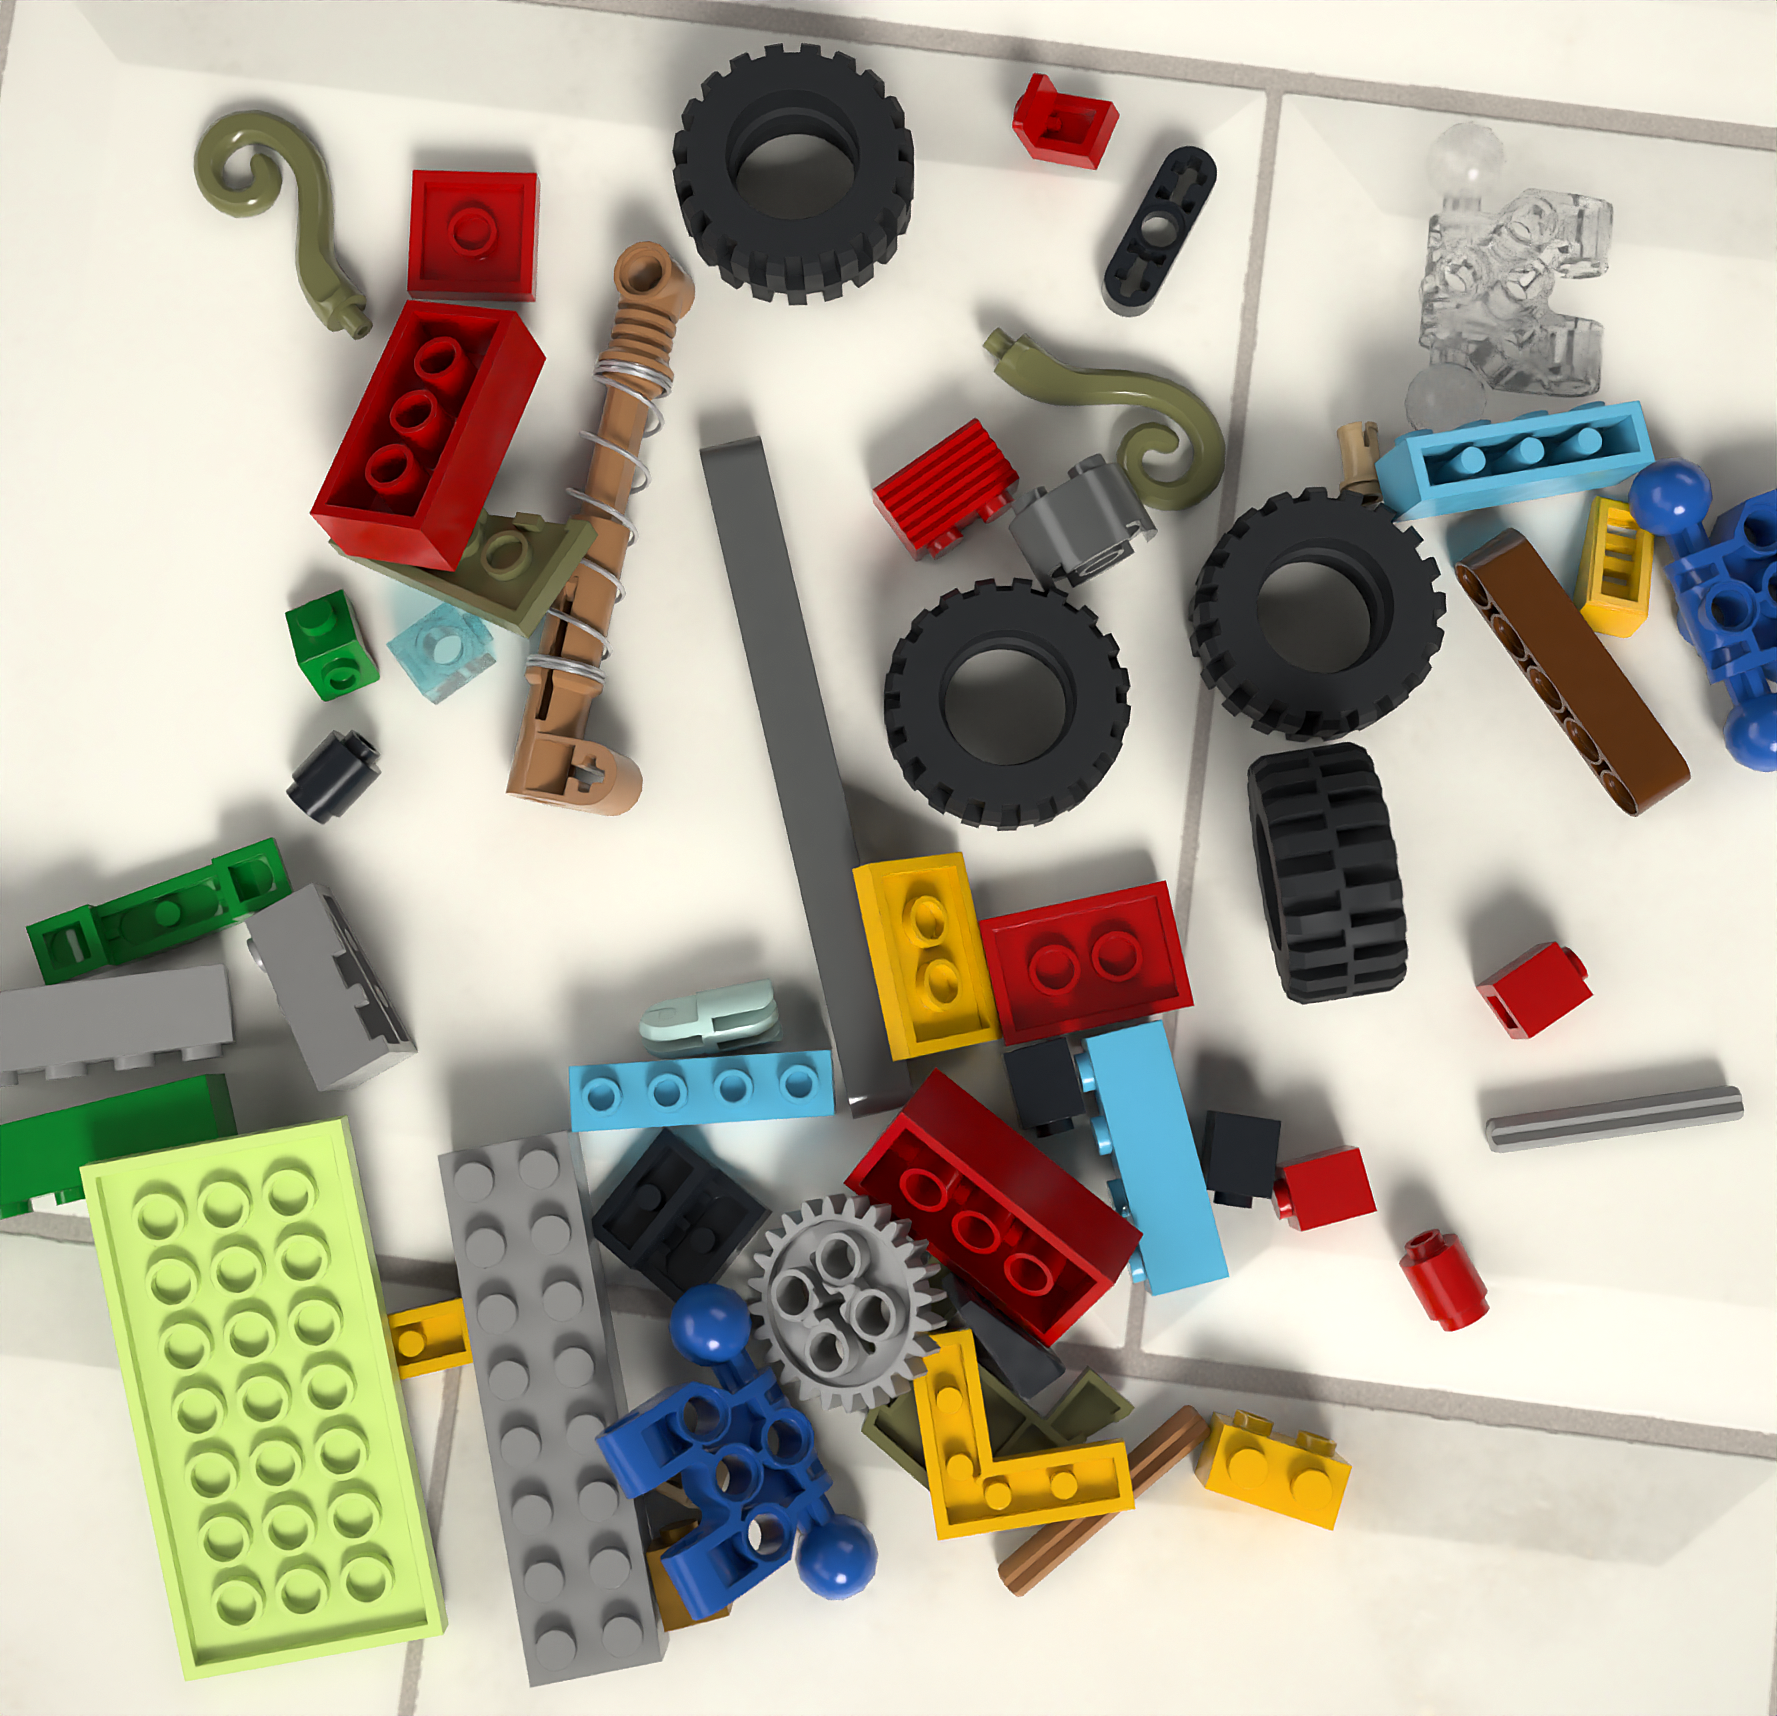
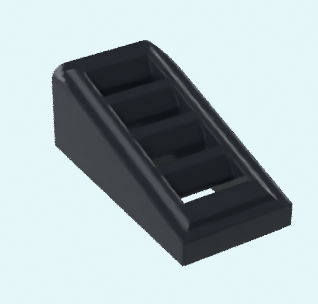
M952 1272L941 1279L943 1282L942 1288L960 1315L1022 1398L1026 1397L1027 1400H1030L1065 1373V1365L1051 1346L1047 1349L995 1307L992 1302L979 1294L968 1282Z

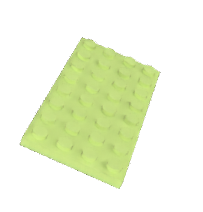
M342 1115L103 1159L80 1166L81 1179L185 1682L444 1635L449 1623L348 1116Z

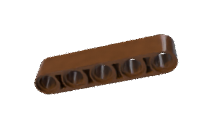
M1512 527L1507 528L1455 564L1456 576L1467 596L1619 808L1631 817H1637L1691 779L1689 767L1677 747L1523 534Z

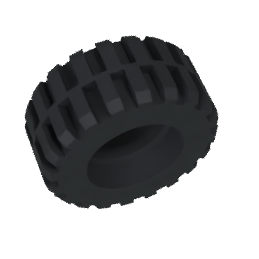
M783 43L764 46L765 56L751 60L749 53L745 52L729 60L731 68L729 74L723 77L718 71H714L701 84L704 100L701 102L693 98L687 103L681 115L684 130L675 133L672 150L676 165L672 170L675 189L689 237L694 238L697 252L708 267L719 266L723 281L736 290L741 288L744 282L751 285L753 298L769 303L772 302L774 293L787 294L789 305H807L806 294L822 292L823 298L827 302L843 297L842 284L852 280L854 285L860 288L874 278V263L878 261L880 264H888L897 251V236L906 234L911 219V201L914 199V145L911 130L905 128V113L897 98L894 96H887L885 98V82L871 69L865 70L862 75L856 73L855 58L840 51L835 52L833 59L821 56V45L801 43L800 52H784ZM800 134L818 137L833 144L848 157L854 168V182L851 188L837 204L813 217L789 220L766 215L750 206L739 195L736 178L746 159L761 145L781 136Z
M1306 487L1298 498H1292V495L1287 491L1270 497L1263 508L1257 510L1252 507L1236 520L1233 527L1227 533L1223 534L1203 565L1195 582L1197 588L1195 595L1190 601L1188 620L1194 623V632L1190 636L1189 641L1193 657L1201 656L1205 667L1200 676L1209 690L1217 686L1226 697V700L1221 705L1234 717L1240 712L1244 713L1254 720L1251 728L1269 735L1272 731L1277 730L1285 733L1287 741L1306 742L1311 737H1321L1323 742L1343 738L1355 730L1361 731L1386 716L1409 698L1410 692L1423 683L1432 669L1429 663L1430 657L1441 648L1445 631L1437 627V620L1447 613L1446 594L1441 591H1433L1432 582L1441 575L1435 558L1421 559L1415 548L1424 539L1412 525L1403 533L1392 524L1391 520L1397 513L1395 510L1382 502L1373 511L1361 506L1363 500L1362 493L1344 489L1336 499L1327 498L1328 491L1326 487ZM1304 562L1327 566L1345 576L1360 592L1369 613L1370 638L1362 655L1350 666L1334 673L1307 671L1292 665L1282 658L1266 640L1257 616V599L1268 577L1285 565Z
M1014 577L1012 586H996L994 578L975 581L974 590L961 594L959 589L955 588L940 596L939 605L931 611L924 608L911 622V630L905 639H899L892 654L889 673L886 674L884 686V725H886L888 745L893 759L899 763L904 779L914 792L916 790L920 791L929 800L928 805L943 815L945 812H948L962 819V824L978 829L980 825L997 827V831H1016L1019 826L1033 824L1034 827L1053 821L1056 816L1065 811L1070 812L1083 802L1093 789L1099 785L1113 765L1123 746L1124 732L1129 726L1131 706L1127 704V692L1131 686L1127 668H1120L1117 659L1120 648L1111 633L1106 635L1101 633L1096 626L1099 617L1086 605L1078 610L1067 603L1066 600L1069 593L1051 585L1049 592L1045 594V592L1032 589L1033 580ZM1003 649L1028 654L1047 666L1061 684L1065 698V718L1062 729L1056 740L1046 751L1029 761L1014 765H998L983 761L966 751L958 743L949 728L945 714V696L948 685L956 671L967 660L986 651Z
M1350 741L1260 756L1249 766L1247 772L1249 815L1265 919L1268 925L1277 972L1281 978V985L1284 993H1286V997L1306 1005L1393 990L1404 980L1407 973V922L1403 906L1402 880L1397 863L1398 855L1390 827L1391 820L1387 804L1384 802L1382 785L1379 776L1375 773L1374 762L1371 756L1367 754V750L1364 747Z

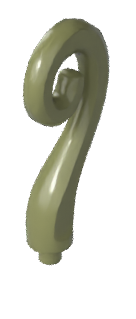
M260 110L237 111L219 118L202 135L194 153L193 170L198 188L203 197L221 213L234 218L253 217L266 212L274 205L282 187L281 172L274 160L263 153L255 154L250 161V168L254 175L253 181L250 186L243 189L229 187L223 176L224 166L228 158L235 151L247 145L259 144L277 151L290 165L298 186L295 267L306 301L328 330L335 332L345 329L354 340L362 339L371 331L373 323L363 313L367 304L366 297L344 272L335 256L334 205L331 183L325 162L317 147L297 126L269 112Z
M1000 327L996 328L983 344V347L1000 361L995 367L994 373L1010 387L1026 397L1055 406L1114 404L1142 406L1157 410L1168 416L1183 429L1193 447V462L1189 470L1181 478L1171 482H1161L1150 477L1142 466V459L1145 453L1151 450L1161 454L1174 453L1179 447L1180 441L1176 432L1166 425L1149 422L1130 429L1122 438L1116 453V462L1120 463L1143 505L1161 511H1180L1199 504L1218 487L1225 469L1226 444L1224 437L1210 409L1186 387L1170 379L1144 372L1070 366L1059 361L1026 333L1015 341Z

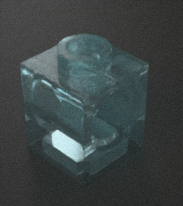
M446 602L386 644L421 694L435 705L497 662L486 647L495 638L480 617L469 612L462 614L455 606ZM446 636H459L461 639V649L458 656L448 663H436L434 660L436 644Z

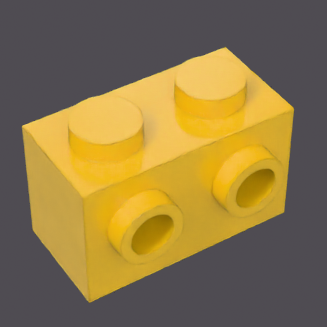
M1236 1409L1234 1418L1213 1411L1209 1424L1211 1432L1204 1440L1194 1472L1203 1487L1207 1490L1333 1531L1352 1469V1465L1335 1452L1337 1443L1303 1430L1298 1431L1297 1438L1272 1431L1273 1421L1247 1411Z

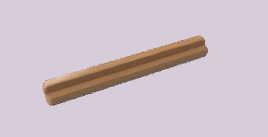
M1190 1405L1183 1406L1127 1455L1134 1500L1210 1435L1211 1429L1194 1407ZM1120 1512L1047 1523L999 1565L997 1570L1001 1581L1016 1597L1024 1596Z

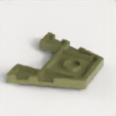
M930 1254L927 1264H940L941 1270L928 1279L929 1288L944 1291L941 1286L943 1284L941 1279L952 1271ZM948 1295L940 1301L931 1303V1312L947 1320L946 1325L958 1312ZM945 1326L928 1331V1333L941 1331ZM977 1360L992 1458L1083 1444L1087 1441L1086 1438L1112 1422L1117 1423L1129 1416L1135 1408L1129 1400L1087 1365L1046 1416H1042ZM909 1380L911 1390L908 1393L894 1398L890 1397L889 1403L868 1409L861 1426V1432L930 1492L913 1380Z

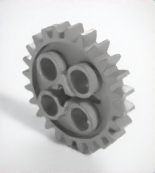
M844 1193L824 1196L823 1200L819 1198L802 1202L801 1210L782 1214L781 1218L784 1227L768 1230L765 1233L768 1243L774 1250L758 1252L753 1257L765 1269L764 1276L748 1279V1285L762 1293V1301L748 1306L749 1313L763 1316L765 1323L752 1334L753 1338L760 1340L770 1338L773 1345L763 1359L765 1364L782 1360L785 1367L779 1382L785 1385L801 1380L799 1399L806 1401L820 1396L822 1410L826 1411L842 1405L846 1413H852L867 1406L873 1409L889 1403L890 1397L894 1398L908 1393L911 1390L909 1380L925 1376L928 1372L920 1357L938 1353L940 1350V1346L927 1335L928 1331L946 1326L947 1321L940 1315L931 1312V1303L946 1298L947 1295L943 1290L929 1288L928 1279L940 1271L941 1267L940 1264L933 1263L922 1265L919 1257L926 1250L929 1244L928 1240L922 1239L909 1242L906 1237L910 1231L912 1220L905 1218L889 1223L892 1205L883 1203L870 1207L868 1195L848 1197V1199ZM848 1244L852 1247L855 1254L854 1268L847 1257ZM803 1282L809 1291V1302L805 1300L803 1295ZM882 1299L890 1311L889 1324L884 1320L881 1312ZM836 1337L843 1346V1359L839 1356L836 1349Z

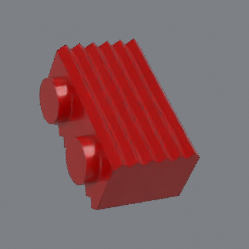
M975 417L873 488L872 498L874 505L916 562L927 554H930L934 560H937L948 554L964 540L961 531L966 526L971 525L979 518L985 524H988L1006 513L1015 501L1012 495L1017 492L1020 477L1017 471L1012 468L1010 462L1004 457L1002 451L997 447L995 441L990 438L987 430L982 427L980 421Z

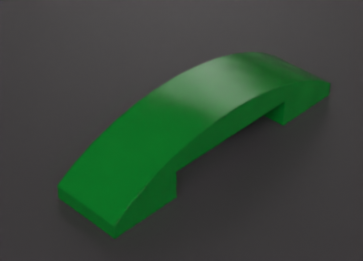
M271 837L211 859L212 864L98 906L86 904L26 926L45 985L70 983L184 946L243 923L245 919L294 893L276 839Z

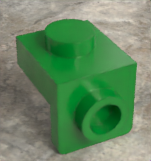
M343 589L285 612L297 664L322 701H331L380 679L378 667L364 646L353 604Z

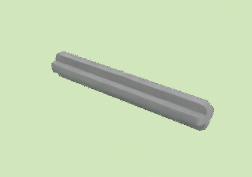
M1726 1085L1490 1118L1486 1121V1135L1491 1151L1506 1153L1736 1121L1743 1117L1744 1105L1738 1087Z

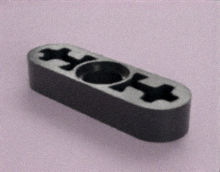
M1184 146L1172 151L1164 160L1106 269L1101 293L1104 303L1113 313L1122 317L1142 315L1150 309L1205 208L1216 183L1217 167L1213 158L1205 150L1194 146ZM1187 168L1194 169L1198 172L1196 177L1197 184L1192 183L1189 186L1180 206L1170 201L1178 183V175H1183ZM1152 218H1164L1174 226L1176 239L1167 246H1154L1144 238L1142 225ZM1139 257L1148 263L1139 286L1144 292L1135 290L1130 297L1123 296L1120 293L1122 283L1119 279L1127 280Z

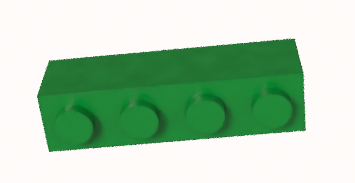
M225 1073L203 1074L1 1124L0 1220L34 1212L33 1199L53 1194L56 1206L85 1200L79 1167L88 1162L238 1135Z

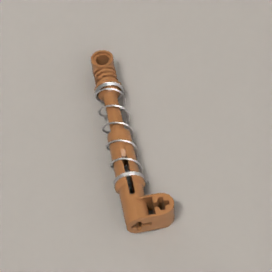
M651 241L638 242L628 247L619 256L614 267V283L620 292L617 305L619 310H617L614 318L616 325L613 326L610 335L613 340H610L606 350L599 353L594 365L595 369L592 372L593 376H591L593 380L605 385L608 391L598 433L579 432L581 437L596 442L585 489L570 487L566 489L569 495L582 499L580 513L572 514L569 518L589 521L598 536L548 609L537 654H531L526 658L528 662L525 664L524 676L530 687L505 791L510 796L527 801L604 816H619L629 811L638 802L641 795L643 777L639 767L631 758L596 742L583 739L592 699L602 694L603 684L606 683L604 679L607 675L600 669L601 661L609 658L613 653L612 647L606 638L614 604L622 601L626 595L625 589L620 582L627 547L635 544L639 538L636 527L624 516L630 494L638 493L649 487L652 481L648 468L638 459L641 441L643 438L650 437L661 431L665 424L662 413L651 400L654 398H664L672 393L674 373L669 367L670 357L668 354L672 351L674 344L672 339L675 337L677 330L675 324L687 314L695 299V285L692 277L660 244ZM661 277L659 283L649 290L650 285ZM650 407L658 416L659 423L654 430L644 432ZM638 465L645 473L646 480L643 485L631 488L635 467ZM629 528L632 530V533H633V537L631 538L630 541H629V537H630V532H631V531L629 530ZM619 588L620 594L616 598L617 590ZM606 646L607 651L603 655L604 647ZM577 767L604 777L602 783L595 782L590 785L576 779Z

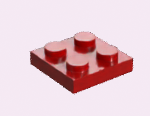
M413 170L407 292L411 298L422 300L536 302L541 182L537 173Z

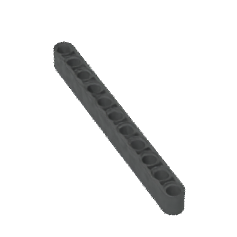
M761 436L699 449L853 1119L900 1109L908 1102L914 1092L906 1059L893 1062L852 871L853 868L861 866Z

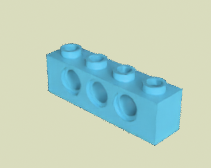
M833 1050L568 1066L572 1132L834 1116L836 1114Z

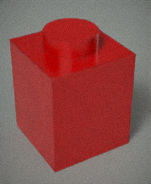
M1556 941L1535 945L1476 986V989L1511 1039H1531L1593 996V993L1584 982L1588 978V972L1582 961L1570 948L1566 946L1560 948Z
M1343 1145L1276 1163V1180H1274L1271 1202L1278 1219L1287 1218L1289 1226L1298 1231L1310 1230L1377 1211L1359 1147Z

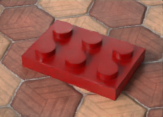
M1166 880L978 921L1005 1047L1195 1006Z

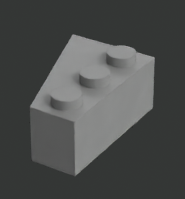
M312 882L244 920L251 935V938L247 939L248 949L256 964L263 972L268 974L277 995L280 1010L290 1025L318 1092L352 1090L418 1053L330 887Z

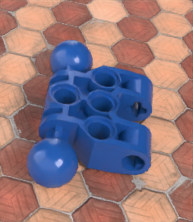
M1682 457L1657 459L1654 463L1642 469L1633 480L1628 493L1630 514L1641 529L1658 537H1665L1675 561L1663 567V570L1676 594L1675 600L1679 607L1676 618L1678 630L1684 640L1695 646L1698 656L1702 657L1710 685L1724 681L1734 707L1729 712L1723 727L1726 749L1737 763L1749 769L1760 772L1777 771V693L1771 692L1766 680L1768 679L1777 684V602L1772 599L1768 590V583L1777 590V489L1747 499L1719 515L1708 539L1702 520L1705 518L1713 500L1710 480L1699 465ZM1744 525L1750 528L1755 535L1756 546L1747 539ZM1712 603L1722 611L1724 626L1717 622L1712 615Z
M702 1283L691 1287L678 1299L672 1308L668 1329L673 1347L685 1360L700 1366L711 1367L722 1389L696 1381L667 1387L608 1426L594 1439L627 1499L636 1498L659 1486L678 1472H681L685 1494L693 1504L701 1509L702 1520L694 1530L667 1549L661 1555L660 1561L693 1620H700L720 1611L790 1561L797 1526L802 1533L798 1539L795 1563L800 1580L813 1593L828 1600H845L862 1592L875 1575L879 1553L874 1536L861 1521L846 1514H836L825 1495V1492L833 1485V1480L818 1458V1452L814 1447V1432L810 1421L802 1412L792 1407L788 1397L780 1389L776 1381L777 1377L771 1366L756 1369L745 1349L752 1326L747 1303L735 1290L720 1284ZM686 1402L691 1403L698 1416L697 1427L694 1433L688 1429L683 1418ZM770 1426L774 1428L779 1438V1449L776 1455L770 1450L767 1442V1433ZM720 1460L725 1464L729 1472V1484L725 1492L719 1487L716 1479V1468ZM753 1519L759 1525L761 1531V1542L756 1551L751 1546L748 1537L749 1527Z

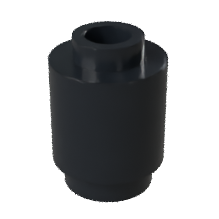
M333 730L292 774L294 782L286 790V793L304 813L318 823L325 825L333 815L340 818L380 776L382 772L375 761L381 755L368 740L356 731L351 730L344 736L338 731Z

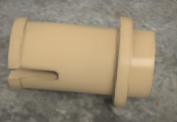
M1362 421L1346 424L1337 430L1344 473V481L1340 483L1339 491L1342 493L1344 489L1362 493L1363 500L1361 506L1383 501L1374 464L1380 459L1377 437L1378 425L1372 421L1365 423V431H1362Z

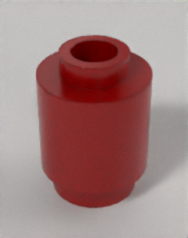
M1432 1229L1415 1236L1405 1244L1404 1248L1407 1254L1400 1260L1399 1266L1431 1321H1438L1443 1331L1452 1332L1475 1323L1487 1314L1490 1309L1485 1299L1488 1289L1457 1234L1442 1235L1439 1229Z

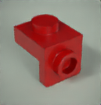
M1034 73L1025 93L1016 103L1012 129L1033 159L1097 170L1120 114L1112 101L1058 93L1048 75Z

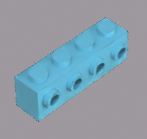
M1638 400L1605 406L1604 401H1595L1577 406L1568 412L1549 415L1547 410L1534 411L1518 416L1511 421L1491 424V421L1487 419L1461 425L1452 431L1433 433L1432 429L1416 430L1394 440L1395 447L1374 464L1384 504L1397 512L1391 520L1393 524L1616 486L1654 463L1655 458L1640 401Z
M1162 1019L1080 1039L1083 1053L1073 1055L1077 1076L1083 1093L1094 1091L1100 1116L1090 1118L1094 1141L1100 1156L1110 1154L1116 1179L1106 1181L1110 1203L1113 1210L1123 1218L1126 1217L1128 1222L1144 1234L1127 1263L1132 1283L1143 1281L1145 1290L1154 1297L1230 1277Z

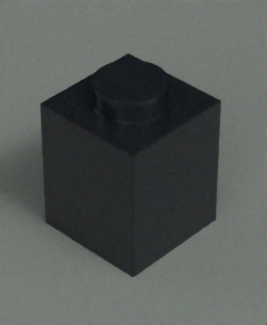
M1066 1037L1001 1053L1000 1056L1019 1128L1025 1130L1034 1127L1037 1138L1074 1129L1072 1117L1085 1114L1086 1110Z
M1207 1110L1200 1166L1206 1189L1214 1191L1213 1203L1252 1209L1253 1197L1272 1199L1281 1129L1280 1120Z

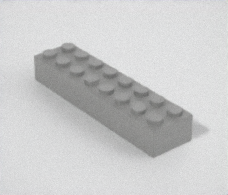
M572 1129L437 1155L530 1688L662 1662L670 1639L669 1633L664 1632L646 1557V1552L652 1542L644 1494L632 1499L626 1498L594 1439L601 1431L629 1413L599 1243L593 1234L591 1219L594 1215L579 1132H572Z

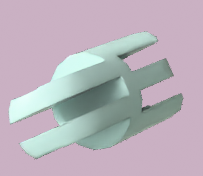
M768 978L696 992V995L665 1000L654 1004L644 1012L639 1022V1032L642 1036L641 1041L649 1054L660 1059H677L703 1053L713 1054L781 1041L783 1032L778 1020L777 1004L773 998L772 982Z

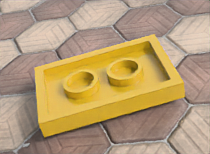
M955 852L877 862L853 868L855 886L893 1062L1003 1038L963 853Z

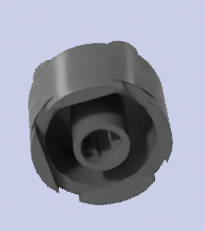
M1101 453L1092 455L1073 466L1067 472L1071 480L1049 493L1044 486H1041L1022 495L1011 505L1016 517L1010 523L1009 531L1045 594L1049 592L1051 585L1056 587L1054 582L1067 578L1072 588L1102 574L1135 553L1129 541L1142 532L1148 543L1158 532L1120 463L1113 462L1107 464Z

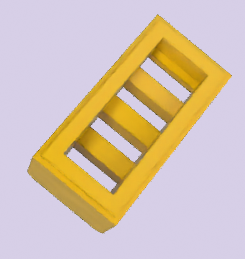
M1596 496L1591 503L1572 602L1594 632L1628 638L1648 618L1655 535L1639 527L1630 514L1629 503ZM1607 525L1636 530V537L1632 539L1607 533ZM1605 550L1631 555V561L1606 556ZM1607 576L1627 580L1626 586L1602 581V577Z

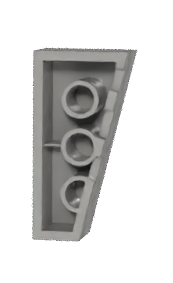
M224 963L0 991V1087L18 1085V1075L45 1071L46 1080L88 1075L87 1065L114 1061L115 1071L156 1066L155 1055L182 1051L183 1062L223 1057L222 1045L236 1043L228 969Z

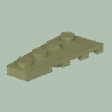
M483 507L455 572L348 556L332 538H330L328 543L339 555L529 639L598 534L590 522L585 520L568 518L566 524L545 522L539 514L517 512L514 518L490 515Z

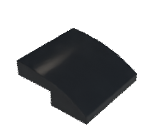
M665 1127L591 1220L594 1237L630 1269L640 1271L676 1303L691 1287L702 1283L716 1284L773 1211L671 1129Z

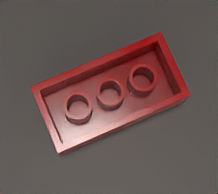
M407 299L309 513L346 555L444 571H456L546 361V356L518 313L513 310Z
M936 1067L843 1182L858 1196L868 1195L871 1206L883 1203L892 1205L890 1222L905 1218L911 1219L912 1224L908 1233L911 1239L914 1241L927 1239L929 1242L926 1248L927 1252L958 1277L968 1282L979 1294L992 1302L995 1307L1047 1349L1115 1285L1144 1235Z

